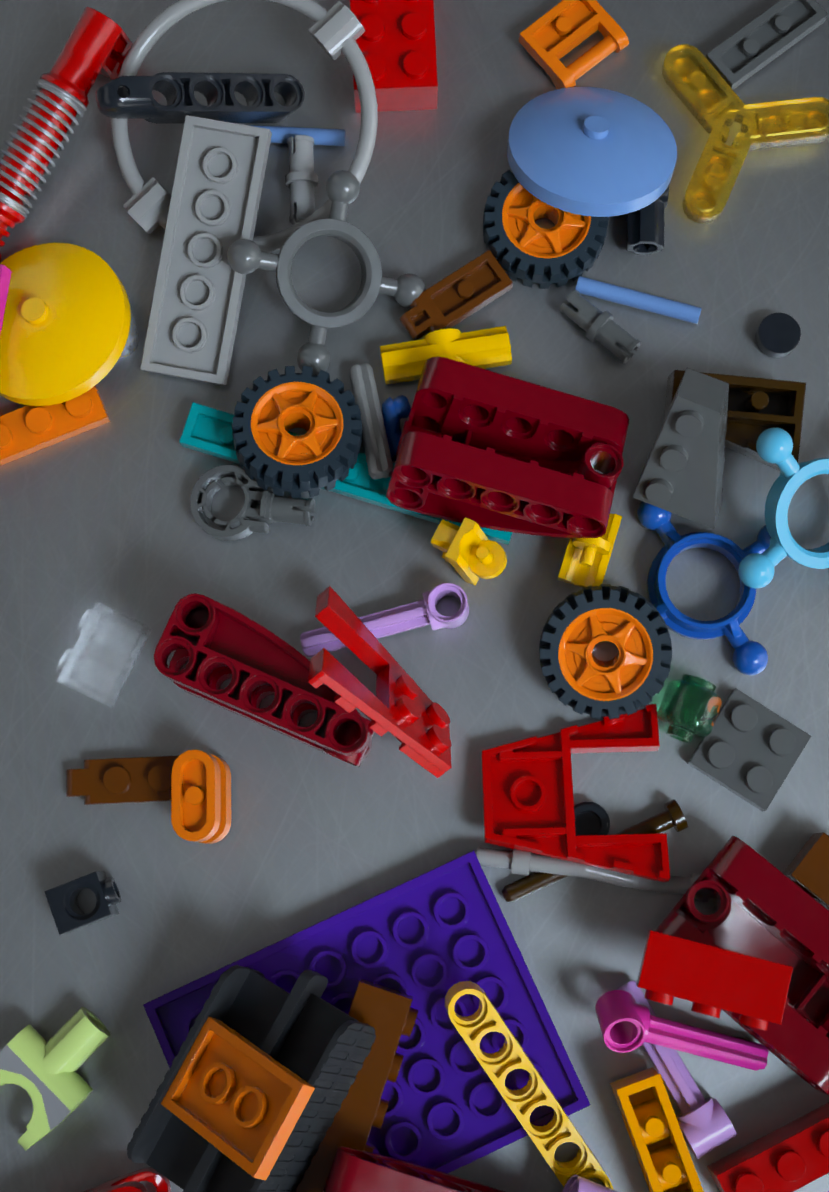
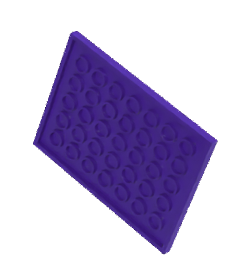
M474 851L143 1004L167 1064L171 1068L175 1056L178 1055L181 1045L188 1037L187 1034L191 1027L193 1028L198 1014L201 1013L204 1003L211 995L214 985L217 984L221 974L234 965L248 967L261 972L266 979L289 993L304 970L309 969L318 972L328 979L321 998L346 1014H349L360 979L413 996L410 1007L419 1010L411 1036L408 1037L401 1034L396 1053L404 1055L400 1071L395 1083L386 1081L381 1098L389 1101L381 1129L372 1126L366 1144L374 1147L373 1153L445 1173L459 1169L528 1135L449 1018L445 1008V996L448 990L456 983L471 981L478 984L484 990L568 1116L591 1105ZM465 994L456 1001L454 1011L461 1016H470L478 1010L480 999L475 995ZM499 1032L485 1034L480 1041V1049L486 1053L499 1051L503 1047L505 1036ZM524 1069L510 1071L506 1076L505 1086L512 1090L523 1088L529 1081V1072ZM547 1105L535 1108L530 1115V1123L535 1126L547 1125L554 1116V1109Z

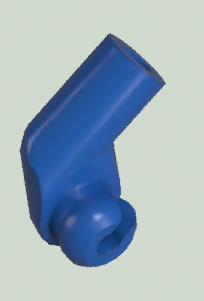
M404 395L397 396L394 399L391 397L387 398L381 408L392 461L397 459L395 455L402 434L399 419L408 418L411 411L410 403Z

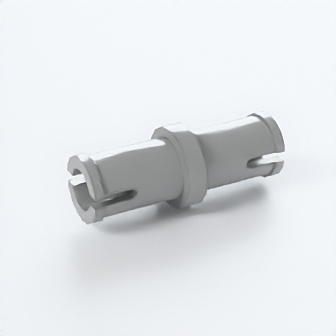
M296 135L294 138L289 137L287 139L289 146V173L285 175V185L290 189L289 222L294 225L315 212L314 188L318 186V175L314 173V138L306 135Z

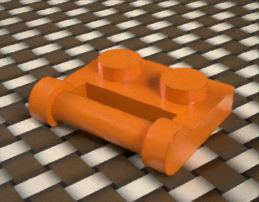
M562 0L519 34V43L551 77L557 89L575 87L576 80L611 53H619L629 45V40L624 30L596 0ZM597 30L604 36L600 42L569 66L565 67L560 61L562 57Z

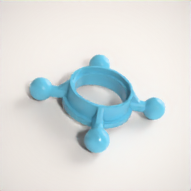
M775 427L763 431L756 443L757 453L761 459L768 463L776 464L780 469V476L770 488L765 503V524L771 537L769 548L762 554L753 553L747 555L740 562L738 569L741 581L746 586L754 589L763 588L772 581L775 573L774 567L786 556L806 567L815 569L829 568V542L818 548L804 549L794 540L788 526V509L794 493L811 477L829 474V458H817L797 463L791 454L793 449L791 436L785 430Z

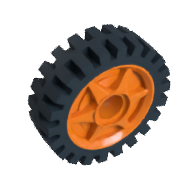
M507 170L502 174L500 182L496 181L491 188L490 196H488L483 215L484 244L486 243L487 251L490 250L501 267L508 272L511 280L516 282L520 278L523 280L524 286L531 288L533 283H539L540 289H549L552 283H556L558 288L565 286L569 279H572L573 282L576 281L585 270L588 272L593 266L604 245L609 218L577 215L554 208L529 193L515 178L513 172ZM546 218L551 220L555 226L550 229H543L537 226L535 221Z
M285 366V374L279 375L277 368L268 371L267 380H264L261 376L255 379L252 390L246 387L241 394V402L237 401L235 406L232 435L237 459L241 467L244 466L245 473L251 480L256 478L258 486L264 490H267L269 486L272 487L275 495L283 497L284 492L288 491L291 492V498H301V492L308 491L309 497L319 495L320 488L324 487L326 491L335 488L336 480L342 482L348 476L349 468H354L360 453L362 420L358 404L355 405L354 395L350 390L344 391V383L338 378L333 382L330 381V374L328 372L320 370L318 376L314 375L313 367L303 366L302 373H295V366ZM293 428H303L308 431L301 436H293L288 433Z
M601 584L600 586L582 588V590L576 593L573 592L553 609L542 630L539 658L542 673L548 687L565 706L569 705L573 708V711L581 715L583 713L589 714L591 718L601 719V716H609V719L619 718L621 714L627 713V715L637 712V708L642 705L645 707L652 701V697L656 693L659 694L670 672L672 644L664 619L645 597L622 586L616 587L610 584ZM602 641L612 642L618 648L617 655L609 661L598 660L592 653L595 645Z

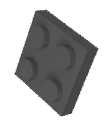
M735 688L720 709L715 725L707 730L706 735L702 738L687 764L763 812L769 807L811 738V735Z

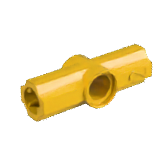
M506 326L464 333L453 328L440 329L428 333L420 340L380 346L386 385L419 380L424 363L432 357H444L482 369L512 364L511 345Z

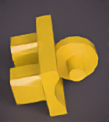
M610 513L606 533L601 537L569 538L557 580L582 588L600 586L603 583L622 516Z
M466 517L460 527L442 520L430 542L434 548L443 551L442 558L454 567L461 578L476 586L479 578L492 579L503 572L507 564V555L502 546L495 541L489 540L478 523Z

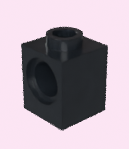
M95 871L44 891L59 935L74 932L119 914L116 906L117 903L121 902L118 886L114 878H107L103 871ZM85 888L91 889L97 900L94 910L89 914L81 912L77 906L78 894Z

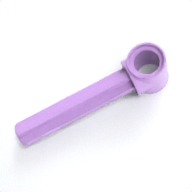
M442 583L433 590L422 593L424 600L358 618L376 639L430 624L433 631L441 628H457L468 618L469 604L467 596L461 587L453 583ZM453 596L459 599L461 607L456 614L443 616L437 612L438 602L444 597ZM327 627L303 632L300 635L301 646L306 657H313L323 648L331 652L347 647Z
M635 980L627 982L616 989L629 992L637 1004L647 1006L650 1015L657 1016L648 1000L644 998L645 995L641 988L636 986L637 982ZM648 1042L642 1044L681 1112L676 1117L687 1145L697 1159L737 1136L730 1119L717 1099L712 1097L704 1098L677 1050Z

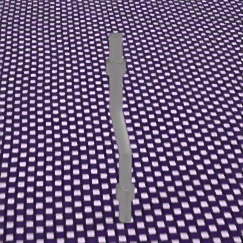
M477 848V858L481 866L511 869V874L529 876L531 871L583 877L636 890L684 895L687 889L701 875L692 873L691 878L670 875L669 882H660L516 849L506 851ZM700 889L696 892L694 901L708 902L709 898L716 899V896L707 889Z

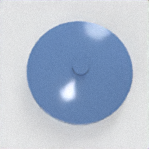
M568 87L539 95L526 103L517 112L509 130L507 158L515 178L529 193L542 202L577 215L611 217L640 210L656 201L664 193L671 182L674 172L677 146L675 138L665 121L654 110L637 99L603 88Z

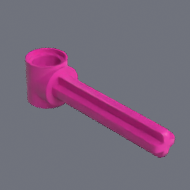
M608 991L596 1002L595 1011L604 1042L614 1052H631L640 1047L644 1042L755 1071L765 1069L767 1065L768 1049L765 1045L650 1015L649 1008L645 1005L637 1004L634 997L627 991Z

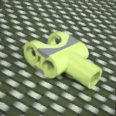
M81 1007L48 1042L29 1024L0 1051V1086L9 1083L19 1085L28 1092L32 1099L33 1112L31 1120L26 1126L27 1131L17 1141L25 1151L65 1121L93 1091L91 1086L76 1071L110 1036V1032L102 1021L85 1007Z

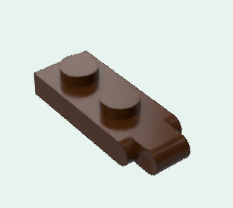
M488 250L423 291L410 304L412 309L404 313L399 320L411 338L418 340L430 332L454 327L510 291L513 287V282L491 251Z
M178 756L84 760V769L66 770V797L84 796V805L171 801L172 766Z

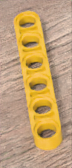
M461 981L454 984L445 996V1008L451 1022L563 1187L569 1178L576 1174L586 1179L597 1178L602 1181L603 1186L614 1190L605 1170L484 990L478 984L471 981ZM465 994H472L480 999L478 1010L470 1016H461L454 1011L456 1001ZM489 1032H499L505 1036L503 1047L495 1053H486L480 1049L482 1037ZM514 1069H524L529 1072L528 1083L519 1090H512L505 1086L507 1074ZM543 1105L552 1107L554 1109V1116L547 1125L535 1126L530 1123V1115L535 1108ZM565 1142L577 1144L578 1153L573 1160L560 1162L554 1158L555 1151L560 1144Z

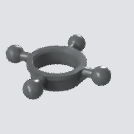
M345 170L334 172L326 182V193L332 201L329 219L311 221L296 229L286 239L279 254L261 251L259 246L249 239L235 241L229 247L227 253L228 263L237 273L250 274L258 268L276 272L278 291L285 305L299 319L311 324L308 343L304 344L297 353L298 367L301 371L303 366L313 367V374L317 376L320 370L326 371L331 361L330 353L325 347L327 328L342 327L360 319L372 307L379 293L394 296L398 304L411 308L410 304L426 290L424 281L415 274H404L397 279L382 276L381 261L374 244L363 231L353 224L346 222L348 206L357 199L360 192V184L354 174ZM316 236H331L345 242L354 251L361 266L362 277L357 295L350 304L333 313L320 312L306 305L297 295L292 283L291 268L297 251L306 241Z

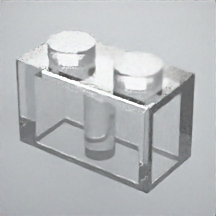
M97 602L93 610L88 609L83 614L77 628V633L80 636L73 650L68 648L62 655L57 667V672L60 673L57 682L113 708L152 630L146 624Z

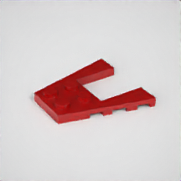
M330 586L317 596L315 617L377 675L376 696L325 648L310 659L308 683L316 689L323 683L338 694L334 697L336 704L348 713L358 708L371 720L369 723L370 729L381 737L389 731L402 743L399 746L401 752L439 778L452 768V744L448 714L438 703L432 702L340 596Z
M646 705L644 709L637 710V712L627 715V713L621 714L619 718L609 719V716H606L601 721L579 727L577 725L561 729L560 732L539 738L534 736L483 750L482 783L485 843L655 881L669 882L670 868L667 833L576 836L571 754L658 751L660 743L657 705Z

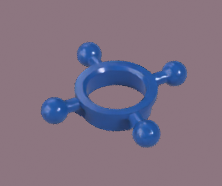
M642 501L637 510L639 522L647 529L656 530L665 544L655 556L649 568L647 576L649 602L658 610L667 628L678 635L695 640H708L725 635L734 649L733 663L735 668L740 673L748 676L761 673L767 666L768 653L760 643L749 641L739 626L752 609L756 589L746 586L740 579V595L733 610L720 619L700 621L687 617L673 605L666 590V572L672 559L681 552L692 548H709L727 557L738 573L740 562L747 555L753 553L762 554L769 548L771 537L766 525L758 532L757 541L742 550L730 539L714 533L693 532L680 536L670 521L671 512Z

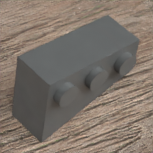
M686 368L645 462L633 498L715 529L723 501L722 485L725 467L724 446L727 431L729 383Z

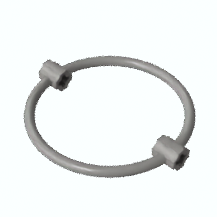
M178 0L168 6L145 27L135 40L123 61L118 77L137 76L138 70L151 48L178 21L203 7L230 0ZM265 0L292 8L313 20L315 24L308 30L319 46L333 60L342 53L347 59L355 77L361 106L359 140L355 156L348 171L356 176L360 184L372 158L378 125V106L374 82L366 59L356 43V40L365 32L363 25L340 0L329 11L314 0ZM111 118V133L117 162L124 180L133 194L123 207L148 234H151L159 225L165 229L171 194L154 177L147 183L144 182L130 147L128 119ZM328 199L322 207L298 224L270 235L253 237V242L264 252L281 249L286 239L302 225L318 219H329L332 201Z

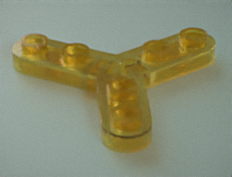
M688 44L677 45L666 54L662 66V76L665 82L710 135L682 202L684 213L693 222L708 224L719 218L725 208L748 151L814 144L826 141L829 138L828 99L811 97L745 105L696 47ZM733 122H738L741 124V132L734 138L731 146L726 145L725 143L730 131L728 126H731Z

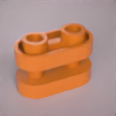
M188 750L179 755L172 766L171 821L174 831L182 839L213 844L221 841L230 830L231 771L226 761L221 757L200 750Z

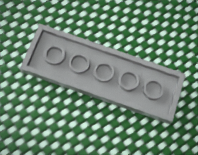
M189 115L185 116L140 370L227 386L247 275L237 273L230 267L227 253L229 247L237 240L249 239L253 241L272 137L270 129Z

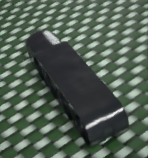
M161 72L154 76H121L100 87L95 94L100 113L107 117L116 119H145L156 124H184L186 115L230 123H279L301 107L305 92L299 80L288 74ZM153 90L163 94L166 98L167 106L159 104L154 99ZM194 91L204 95L207 106L200 104L196 100ZM234 91L244 96L247 106L237 101ZM274 92L279 93L283 97L285 106L277 102Z

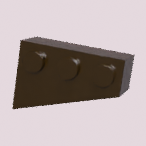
M674 370L668 376L664 419L685 373L683 370ZM703 373L729 383L725 447L780 471L776 464L768 463L761 459L757 453L756 443L760 434L766 429L781 428L788 432L792 438L793 449L791 454L798 463L806 390L805 382Z

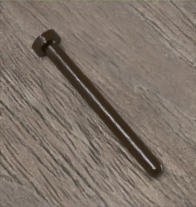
M673 799L664 804L666 811L615 835L657 834L672 827L677 832L688 828V824L680 806ZM534 872L529 874V876L506 885L501 892L506 902H514L568 876Z

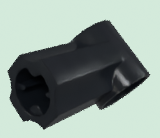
M669 185L656 201L640 210L627 214V251H632L636 255H651L663 250L664 208H666L668 202Z

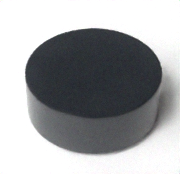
M773 313L765 317L757 328L755 335L756 344L767 356L773 358L785 357L799 343L801 330L797 321L790 315Z
M581 802L574 806L576 836L608 835L610 819L602 806L594 802Z

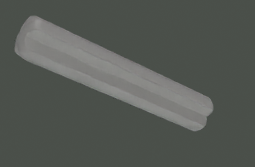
M367 363L362 365L355 364L350 368L349 377L355 405L358 404L361 412L362 441L369 475L375 480L389 478L393 473V463L373 369Z

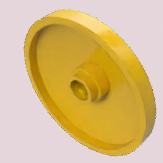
M55 242L44 243L12 254L0 263L12 271L0 335V396L28 406H50L72 400L97 385L110 372L121 356L129 335L131 320L130 303L125 287L111 267L100 256L78 245Z

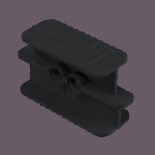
M240 965L230 967L221 974L217 984L214 985L211 995L204 1003L201 1013L198 1014L193 1028L191 1027L187 1034L188 1037L181 1045L178 1055L175 1056L170 1070L164 1076V1081L158 1087L154 1099L151 1100L147 1112L141 1118V1123L135 1129L133 1137L127 1146L128 1158L134 1163H146L182 1188L183 1192H296V1188L301 1183L306 1169L309 1168L313 1156L316 1155L321 1141L324 1140L328 1128L331 1127L334 1121L333 1118L340 1110L341 1103L349 1093L350 1086L353 1085L358 1071L361 1070L365 1058L368 1057L371 1051V1046L376 1038L375 1028L359 1022L323 1000L321 996L327 986L328 979L318 972L309 969L304 970L289 993L266 979L264 974L257 970ZM208 1016L225 1023L315 1088L266 1181L253 1178L161 1105L163 1098Z

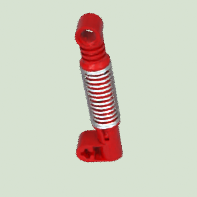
M85 7L49 73L42 74L38 83H36L39 91L32 90V93L36 96L35 99H27L31 104L30 108L22 107L27 114L25 116L18 115L22 123L20 125L17 123L13 124L17 132H9V135L13 138L12 141L4 140V143L8 146L7 150L0 149V152L4 154L2 159L0 158V247L5 245V242L1 240L2 237L9 238L10 233L6 231L7 228L14 229L16 224L23 223L25 217L29 214L27 208H33L31 202L27 199L37 200L34 191H42L39 183H46L43 175H51L47 167H55V162L52 158H60L57 150H65L61 142H69L66 134H73L74 131L71 126L79 125L75 117H83V114H85L84 111L87 110L86 108L89 105L87 95L99 74H102L111 80L116 79L123 61L133 45L117 23L93 8Z

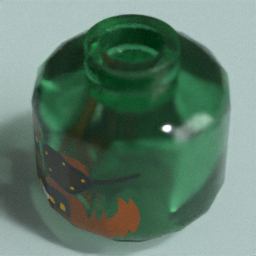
M683 674L682 679L672 680L668 683L657 712L659 721L668 726L666 732L668 736L682 742L691 743L693 737H708L712 733L722 705L721 697L715 692L716 686L713 683L687 674Z

